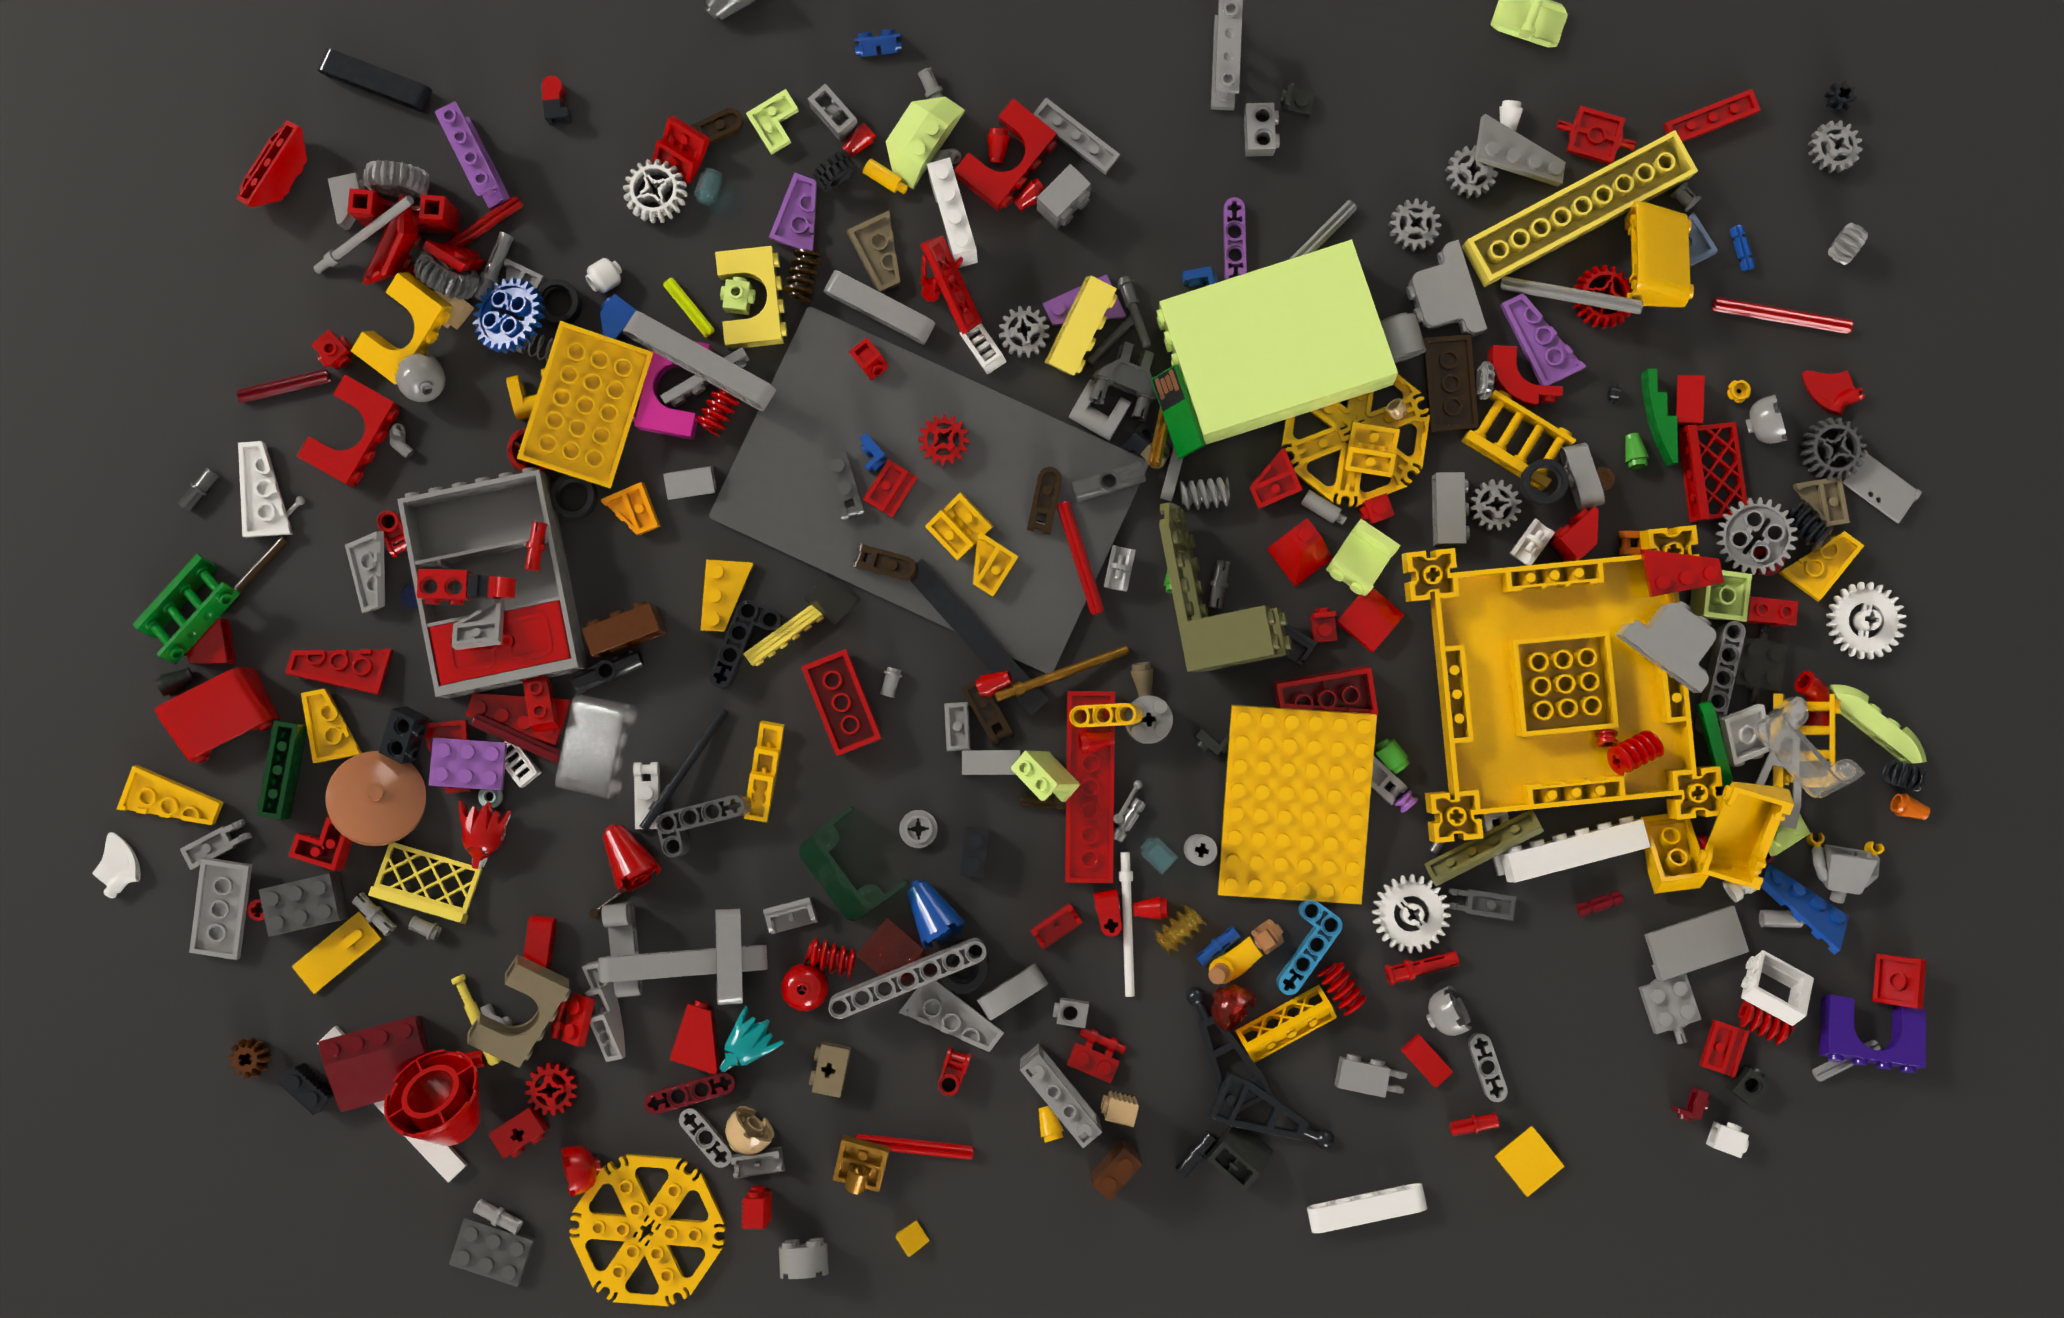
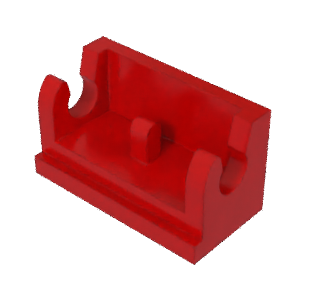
M1677 376V426H1699L1703 424L1705 376Z
M1068 903L1030 929V932L1037 939L1041 948L1045 949L1082 924L1083 921L1072 905Z

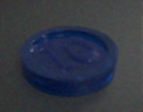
M414 585L405 587L401 593L402 603L411 609L418 608Z

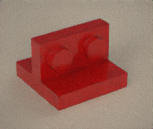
M1876 954L1872 1002L1923 1009L1926 960L1915 957Z

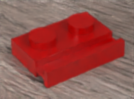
M888 459L863 500L893 518L918 477Z
M1713 1019L1699 1065L1735 1078L1750 1032Z

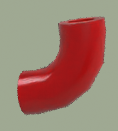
M1805 671L1797 677L1794 685L1795 690L1802 694L1807 702H1830L1831 693L1827 685L1811 671ZM1809 711L1805 725L1830 726V711Z

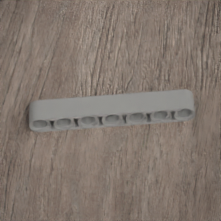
M635 311L623 329V333L635 342L760 411L765 410L776 392V389L768 382L642 312Z
M970 938L836 993L829 1001V1013L836 1019H843L977 964L986 957L985 944L979 938ZM972 945H979L982 950L979 955L973 956L969 954V948ZM956 954L959 956L958 963L949 965L946 962L947 956ZM932 963L936 965L937 970L933 974L925 973L923 968L926 964ZM907 972L914 975V980L908 984L901 980V976ZM882 982H888L891 984L892 989L889 992L883 993L878 989V986ZM864 991L868 993L869 999L865 1002H860L856 999V994ZM843 1001L847 1007L843 1011H837L833 1007L834 1002Z
M767 945L741 946L742 972L768 969ZM716 948L598 958L599 982L601 983L717 974Z

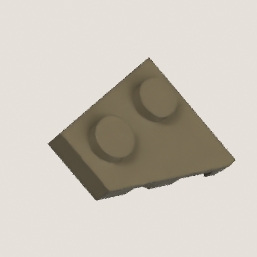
M1833 477L1830 481L1821 479L1793 485L1800 498L1806 500V506L1813 507L1812 514H1820L1817 519L1818 522L1827 521L1824 527L1850 523L1842 478L1840 481Z

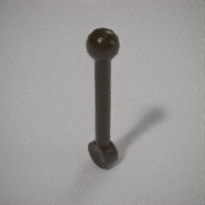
M623 888L622 893L618 892L598 908H592L589 911L590 917H598L599 912L602 911V906L611 904L623 894H628L631 891L627 892Z

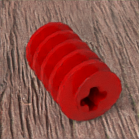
M716 387L719 392H711V396L715 401L707 400L706 404L710 409L702 408L701 412L705 417L697 416L696 419L701 427L720 437L721 435L717 432V428L725 430V426L721 423L722 420L730 422V418L726 413L734 414L735 410L731 405L739 406L740 403L736 397Z
M1644 730L1626 739L1624 742L1610 747L1607 752V760L1611 769L1616 774L1624 776L1625 772L1630 773L1633 771V768L1638 769L1641 765H1646L1649 761L1655 760L1656 757L1663 756L1664 746L1656 734L1649 730Z
M815 937L810 943L804 965L809 960L812 968L820 963L821 971L828 965L829 973L831 974L838 968L839 976H842L847 971V977L850 979L857 956H855V948H852L847 954L845 945L837 951V944L835 942L828 948L827 940L818 945V937Z
M1334 962L1318 972L1316 976H1325L1321 984L1331 985L1327 993L1336 992L1332 1000H1341L1337 1008H1346L1347 1010L1343 1014V1016H1346L1360 1008L1367 997L1365 994L1359 995L1362 990L1359 986L1353 987L1356 984V980L1354 978L1348 979L1351 974L1350 971H1342L1345 968V963Z
M1745 1000L1738 1012L1740 1027L1744 1028L1749 1023L1748 1031L1753 1032L1757 1028V1035L1760 1037L1766 1032L1765 1039L1768 1041L1772 1040L1775 1036L1774 1044L1776 1045L1786 1040L1791 1035L1795 1026H1791Z

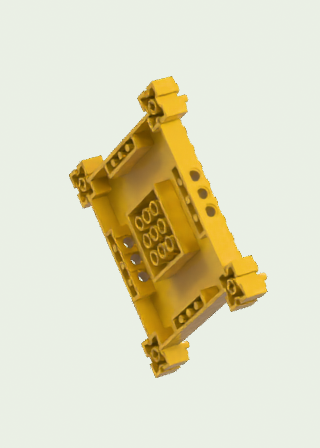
M1691 525L1641 531V549L1692 555L1691 546L1698 544L1697 526ZM1455 548L1431 551V558H1427L1426 551L1402 554L1403 574H1411V582L1404 583L1406 602L1430 599L1449 789V792L1425 793L1426 810L1428 813L1434 814L1435 821L1428 822L1429 840L1431 842L1455 841L1454 834H1458V838L1462 840L1483 839L1482 819L1474 817V815L1665 796H1673V798L1666 799L1668 818L1676 820L1696 818V814L1704 817L1718 816L1724 801L1722 795H1716L1715 787L1722 786L1721 767H1696L1688 688L1615 635L1622 625L1633 623L1635 620L1646 626L1661 605L1678 603L1680 601L1679 592L1654 597L1649 596L1641 555L1450 573V569L1457 568ZM1606 729L1616 730L1618 732L1616 739L1620 743L1644 730H1649L1661 740L1664 746V755L1656 757L1655 760L1649 761L1646 765H1641L1638 769L1633 768V771L1630 773L1625 772L1624 776H1620L1611 769L1608 763L1607 752L1609 748L1597 747L1596 742L1599 739L1595 737V733Z

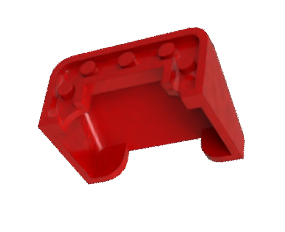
M237 667L226 671L162 703L154 709L158 719L187 760L195 762V764L208 760L212 749L251 729H259L260 732L266 731L273 727L274 720H280L256 669L248 667Z

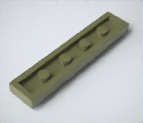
M1530 809L1483 833V839H1472L1424 865L1434 885L1438 886L1544 832L1534 811Z

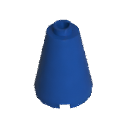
M919 879L909 885L910 889L907 891V896L921 943L925 949L934 947L932 944L934 941H939L940 944L959 933L962 930L961 926H966L959 914L928 881L922 882Z

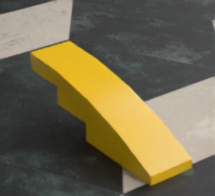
M762 720L760 722L747 797L751 801V809L744 815V819L768 822L785 724Z

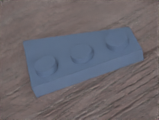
M1694 212L1688 217L1692 221L1691 232L1689 233L1690 267L1715 255L1718 251Z

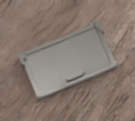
M1864 449L1862 451L1867 455L1860 458L1863 461V465L1860 467L1856 466L1858 471L1855 474L1850 472V477L1844 479L1842 483L1898 524L1913 502L1920 497L1922 491L1911 486L1869 455L1868 451Z

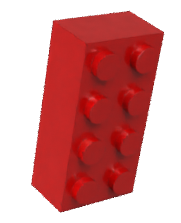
M847 649L801 667L836 756L844 755L883 739Z

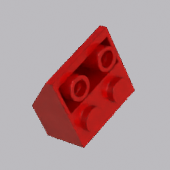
M1596 507L1589 510L1584 508L1578 511L1568 520L1571 523L1570 525L1566 524L1564 527H1560L1552 536L1553 540L1548 545L1564 562L1580 560L1597 545L1599 510Z

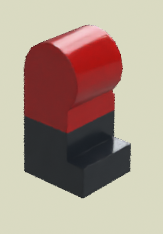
M547 76L543 79L541 85L545 120L549 125L571 123L572 113L568 107H564L565 86L558 77Z
M468 574L467 596L485 599H515V578Z

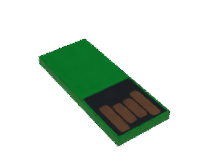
M1173 365L1152 378L1151 381L1177 457L1181 459L1202 448L1206 443L1179 365Z

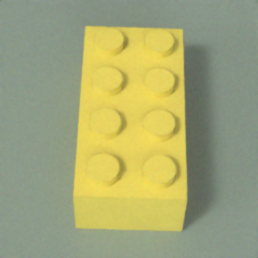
M1093 276L1085 278L1044 363L1072 376L1077 372H1081L1086 362L1083 357L1086 351L1090 352L1096 342V338L1093 336L1096 330H1101L1107 319L1104 314L1107 308L1113 307L1118 295L1114 294L1117 288Z

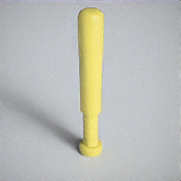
M462 974L451 979V982L458 988L465 1005L464 1009L471 1025H473L481 1012L465 984L466 976ZM483 1051L489 1065L493 1066L501 1062V1059Z

